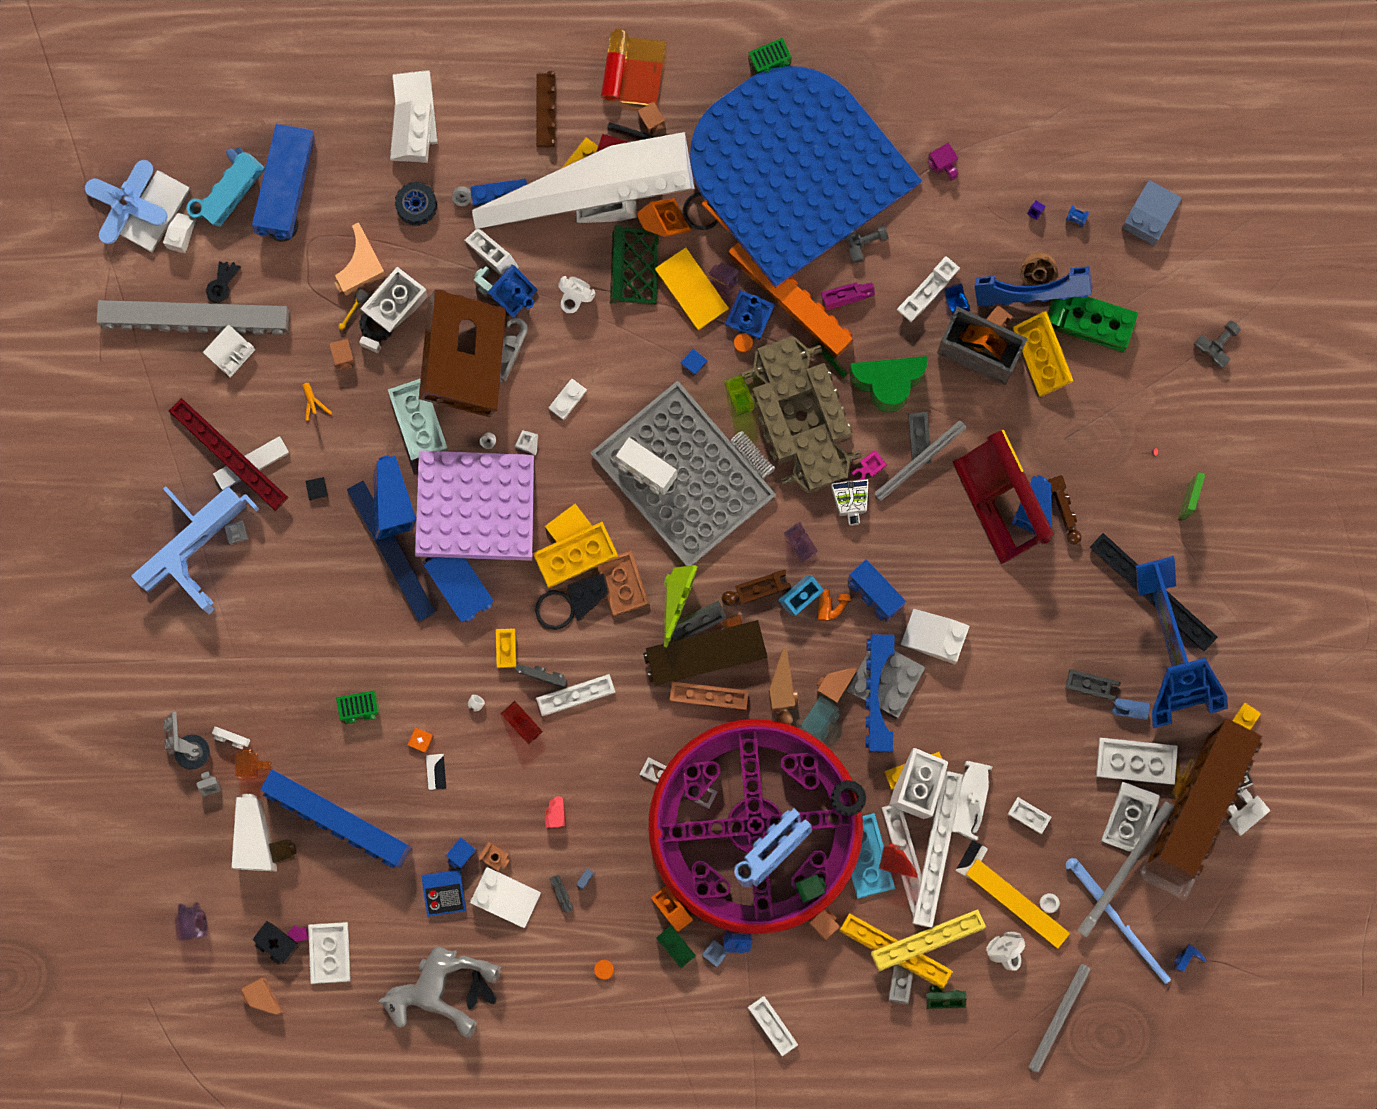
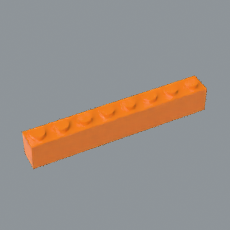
M739 242L728 251V257L836 359L852 344L851 332L846 328L842 329L838 325V320L833 315L829 316L824 312L825 308L819 302L815 303L808 291L805 289L801 290L793 277L788 278L775 288Z

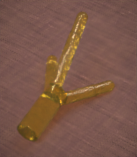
M1177 756V781L1171 792L1172 795L1179 796L1184 782L1190 774L1188 771L1194 759H1190L1181 775Z

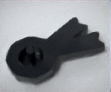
M219 261L217 279L211 281L206 288V294L210 301L221 303L227 300L230 292L227 284L241 269L240 265L232 262L228 269V262L222 263Z

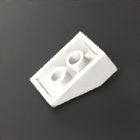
M636 200L576 211L577 223L614 222L637 218Z
M396 267L361 307V310L388 332H391L428 297L427 290L400 268Z
M913 609L901 645L955 665L970 626L946 617Z
M912 748L894 787L889 806L922 819L933 816L948 761Z
M1122 782L1101 841L1132 852L1150 826L1159 802V795Z
M486 867L470 903L525 928L541 892Z

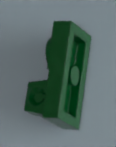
M929 986V993L926 995V1009L966 1008V991L952 990L943 993L942 989L938 986Z

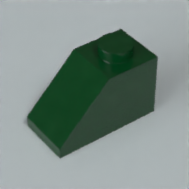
M817 875L795 884L803 903L825 894L824 889L827 888L823 878H818Z

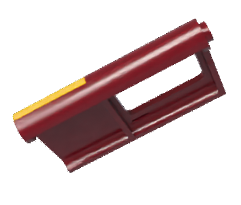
M1001 430L987 437L988 441L961 458L954 460L952 463L1000 563L1004 564L1040 543L1043 545L1052 541L1051 537L1054 533L1005 431ZM1012 488L1015 489L1037 535L1018 547L1015 546L995 504L996 498Z

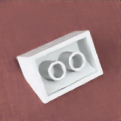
M408 101L395 105L390 160L428 163L433 110L430 102Z

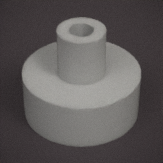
M464 186L456 187L452 194L453 202L459 206L468 205L471 201V191Z

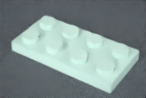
M420 379L388 389L411 461L419 459V451L448 450L433 403L419 400Z

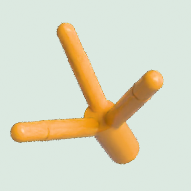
M304 383L302 386L307 397L305 420H309L310 409H312L313 414H316L314 402L331 415L332 412L314 397L310 383Z

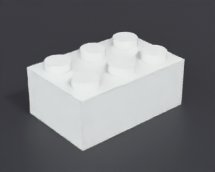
M630 437L616 455L619 469L625 473L631 472L635 480L641 484L647 483L650 486L649 489L657 495L659 493L665 495L677 478V470Z

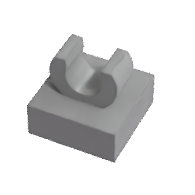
M243 521L224 526L230 545L249 540Z
M209 771L201 774L202 781L196 782L198 790L203 797L222 791L219 781L216 777H212Z

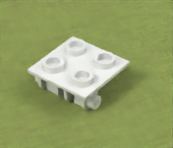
M228 324L203 353L224 373L231 377L255 349L252 344L247 342Z

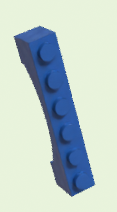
M1090 266L1071 268L1070 273L1066 276L1043 285L1018 286L1001 282L995 276L976 277L974 287L977 306L991 307L995 304L1010 305L1015 302L1029 303L1036 300L1045 302L1057 298L1065 300L1069 297L1085 298L1092 294L1093 285Z
M871 634L870 639H867L866 650L870 651V659H866V670H870V678H866V690H870V695L866 697V709H869V717H866L865 728H869V736H865V748H869L870 753L893 752V732H889L883 721L879 707L878 689L884 664L889 656H894L895 635Z

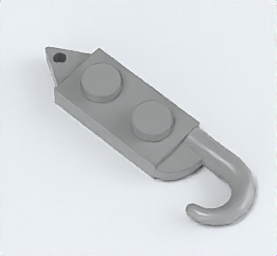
M513 318L506 324V327H509L511 324L517 323L521 329L517 337L507 336L503 339L500 383L506 382L527 334V324L520 318Z

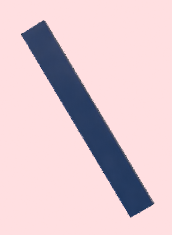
M364 480L348 488L349 495L418 621L421 622L436 614L394 535L379 540L375 539L374 498Z

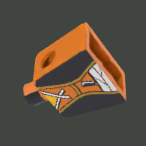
M969 325L966 331H962L959 334V341L964 343L970 350L1000 361L1007 347V343L989 327Z

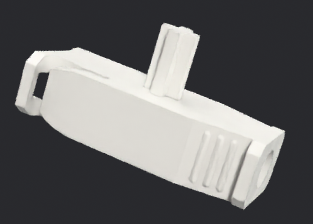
M966 761L964 766L968 768L962 777L952 833H959L970 840L977 841L978 836H974L972 833L978 831L982 821L989 787L988 771H992V766Z

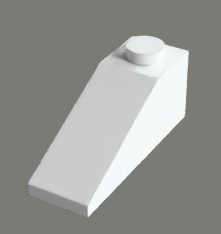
M479 228L465 239V242L500 276L511 265L519 268L512 256Z

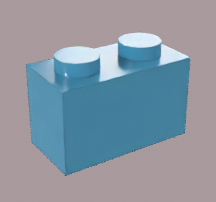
M806 575L778 601L789 615L796 616L819 596L824 589L813 576Z

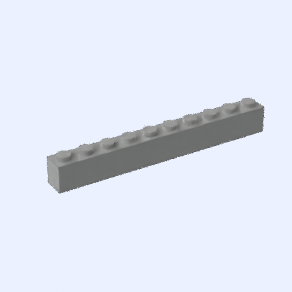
M98 300L97 323L102 329L106 330L121 327L122 330L140 328L142 331H151V328L163 332L177 329L179 332L196 330L199 333H207L208 330H215L216 333H221L229 324L238 334L253 332L256 335H263L264 332H272L273 335H283V333L289 332L290 310L287 306Z

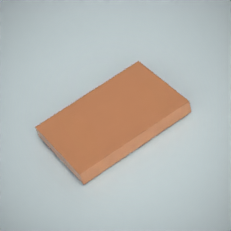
M632 550L619 554L617 558L597 566L599 575L605 574L610 591L606 597L613 617L650 605Z

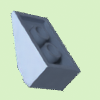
M1149 180L1125 220L1122 229L1155 246L1182 198Z

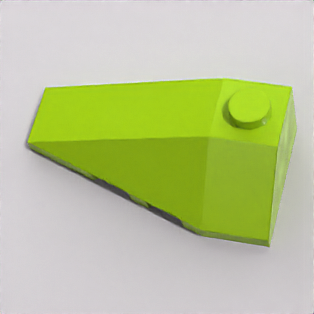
M695 565L673 568L671 575L667 574L664 585L667 586L664 607V647H668L693 586L697 566Z

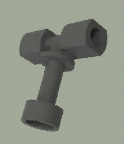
M885 225L877 227V232L860 237V234L856 235L854 231L845 238L850 246L849 252L853 264L864 261L861 249L864 248L863 244L880 238L882 242L889 240Z
M1231 320L1224 326L1226 331L1217 341H1209L1204 335H1201L1193 344L1202 353L1206 351L1213 358L1212 362L1220 369H1223L1231 360L1222 352L1224 350V343L1231 335L1237 336L1241 331V328Z

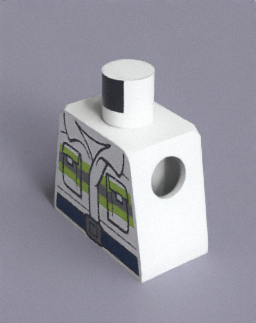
M868 479L832 483L831 490L839 516L848 515V524L850 526L859 525V514H864L867 511Z

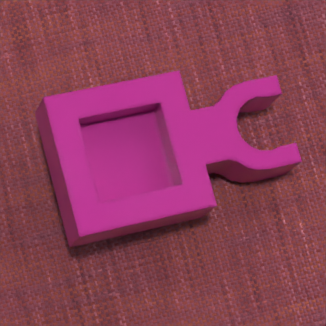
M874 450L861 461L863 467L856 469L852 474L855 476L858 472H861L862 477L859 480H865L867 474L874 477L887 464L877 451Z

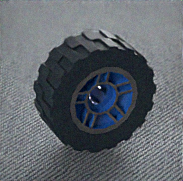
M410 182L399 189L395 197V207L399 217L405 223L420 226L433 219L432 217L436 214L437 200L429 186L427 187L424 183ZM413 202H420L417 207L413 206Z

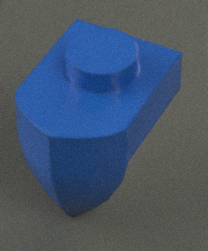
M726 930L723 938L725 950L729 953L750 952L752 934H732L731 931Z
M1188 944L1182 953L1179 952L1174 960V963H1176L1174 968L1184 972L1192 956L1204 962L1207 960L1197 948Z

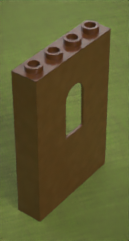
M435 289L428 297L419 400L486 417H491L497 411L506 308L499 307L496 304H487L478 299L465 298L463 295L447 293L445 290ZM462 320H470L476 326L474 355L457 351L459 325Z

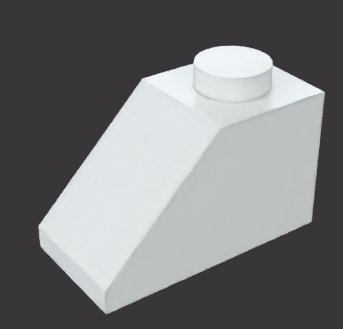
M177 213L168 226L163 242L167 249L186 254L196 222L195 217Z

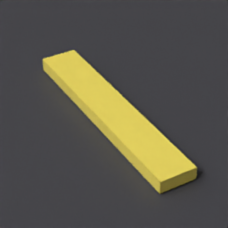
M977 909L872 951L871 956L878 971H882L986 928V925Z

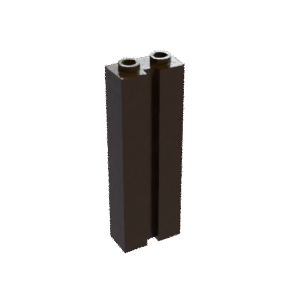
M758 620L669 642L668 647H664V644L648 647L646 652L643 653L645 664L649 663L651 671H648L650 683L654 682L655 686L768 658Z

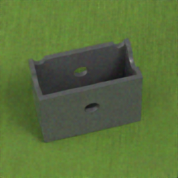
M957 307L941 340L937 354L1006 385L1028 338ZM969 325L989 327L1007 343V347L1000 361L970 350L964 343L959 341V334L962 331H966Z

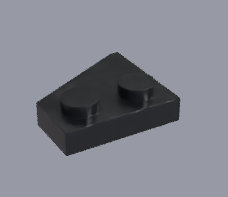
M605 574L567 585L577 621H581L591 609L598 605L601 599H604L610 593Z

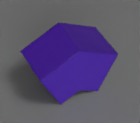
M1035 200L1027 214L1037 220L1046 206Z

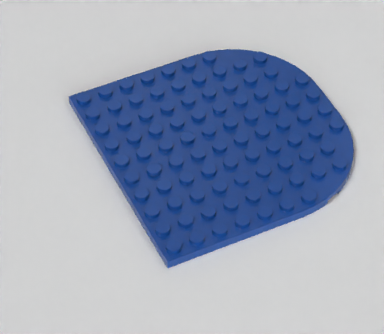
M796 66L777 67L769 69L770 72L768 73L766 71L758 73L716 101L699 120L690 146V165L695 185L700 194L727 225L732 235L775 288L922 182L921 178L842 84L822 72Z

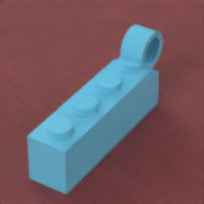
M242 152L234 159V164L223 173V178L212 187V192L208 197L203 200L192 199L188 202V214L195 218L205 217L211 224L221 227L264 172L265 167L251 154ZM197 203L201 204V211L199 214H195L194 212V206Z

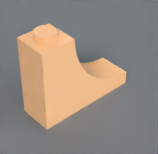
M359 223L352 226L356 237L354 255L350 263L340 273L335 275L338 281L334 283L339 292L343 291L345 296L386 276Z

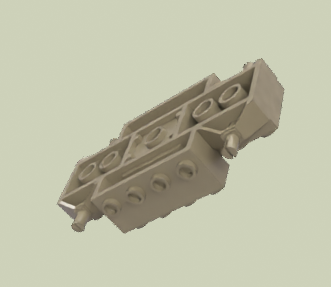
M792 336L758 348L755 352L753 368L741 373L743 380L754 377L763 384L753 388V397H750L753 407H757L759 411L757 418L760 426L764 425L766 432L763 433L767 443H771L772 450H770L773 461L777 460L778 465L794 460L793 473L780 478L782 485L794 482L804 492L810 494L830 487L832 483L847 481L851 461L862 458L860 450L850 454L846 453L837 445L850 440L851 433L853 432L850 423L846 421L844 407L840 405L838 391L832 384L833 379L830 370H827L825 363L809 368L810 358L813 355L822 353L821 346L809 349ZM804 412L807 418L804 421H799L796 418V414Z

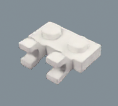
M1242 789L1237 793L1246 805L1238 811L1233 804L1227 810L1231 816L1227 821L1239 836L1243 835L1270 812V809L1260 797L1255 796L1252 798L1247 789Z

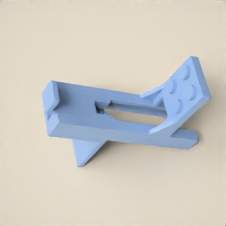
M165 486L163 488L165 492L190 518L192 523L131 577L141 588H145L149 593L167 576L172 574L205 612L210 614L215 610L212 606L214 602L203 591L200 593L201 587L189 577L187 559L247 507V503L256 512L259 508L246 494L239 498L227 486L193 516L175 494Z

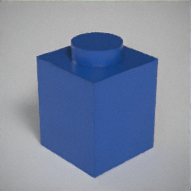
M460 837L446 854L449 858L447 862L454 868L459 866L463 869L477 850Z

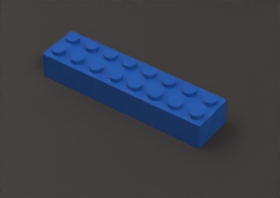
M274 770L270 771L260 789L265 792L263 796L275 803L278 800L281 801L280 806L291 812L297 810V815L309 822L311 819L315 820L314 825L326 831L328 828L331 829V834L339 839H349L348 844L357 849L365 848V853L371 857L378 859L380 856L383 858L382 863L391 868H395V866L401 867L412 848Z

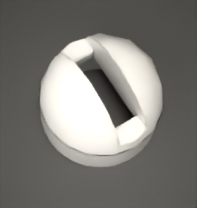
M490 432L483 434L480 439V444L485 449H492L496 443L495 435Z
M472 695L468 701L469 709L472 707L474 712L482 709L485 701L478 695Z

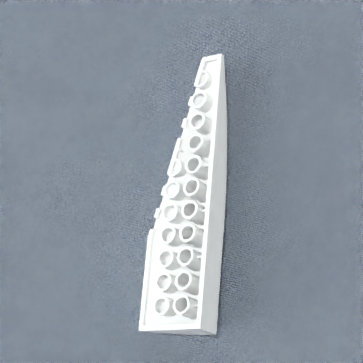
M685 132L613 145L472 210L475 229L695 189Z

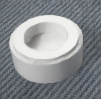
M1050 893L1043 895L1039 901V906L1045 913H1054L1060 905L1058 897Z

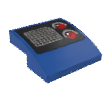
M460 869L422 875L427 917L466 911Z

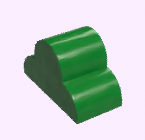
M927 356L851 363L849 377L852 384L858 390L870 392L872 403L876 408L887 413L896 412L906 404L911 388L917 386L922 381L927 368Z

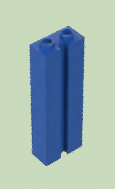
M280 124L275 125L252 223L254 233L266 237L269 234H274L277 239H292L315 139L313 130Z

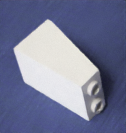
M242 794V797H236L231 868L277 872V865L272 861L269 844L272 842L263 801L257 799V796H254V794Z

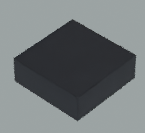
M324 477L305 481L309 500L328 497Z

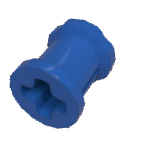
M1072 205L1066 221H1073L1080 224V227L1083 228L1089 212L1078 210Z

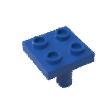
M511 265L487 293L502 308H506V313L514 318L523 306L528 309L533 307L534 300L531 297L538 289L516 266Z
M740 290L725 326L760 340L775 304L763 300L757 295H751Z

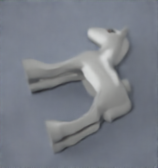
M436 947L431 950L427 960L422 959L418 968L422 972L416 984L392 988L378 1002L383 1004V1008L386 1009L397 1027H404L406 1025L408 1005H416L426 1011L439 1013L455 1022L460 1034L467 1039H471L478 1022L471 1019L464 1012L449 1006L441 999L445 990L447 975L462 968L473 969L480 972L487 982L495 984L502 967L467 956L456 958V950L449 951L442 947Z

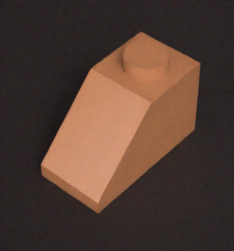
M850 668L829 673L825 678L821 676L816 685L818 687L817 693L837 704L857 669Z
M260 978L241 989L243 992L241 997L246 1005L249 1004L250 1007L276 1015L283 1013L266 978Z

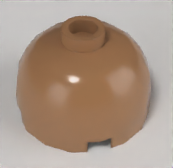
M1042 252L1028 255L1022 261L1020 267L1021 281L1025 286L1043 285L1055 281L1058 278V267L1053 257Z

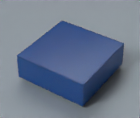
M692 349L681 361V364L693 375H696L707 363V360L695 349Z

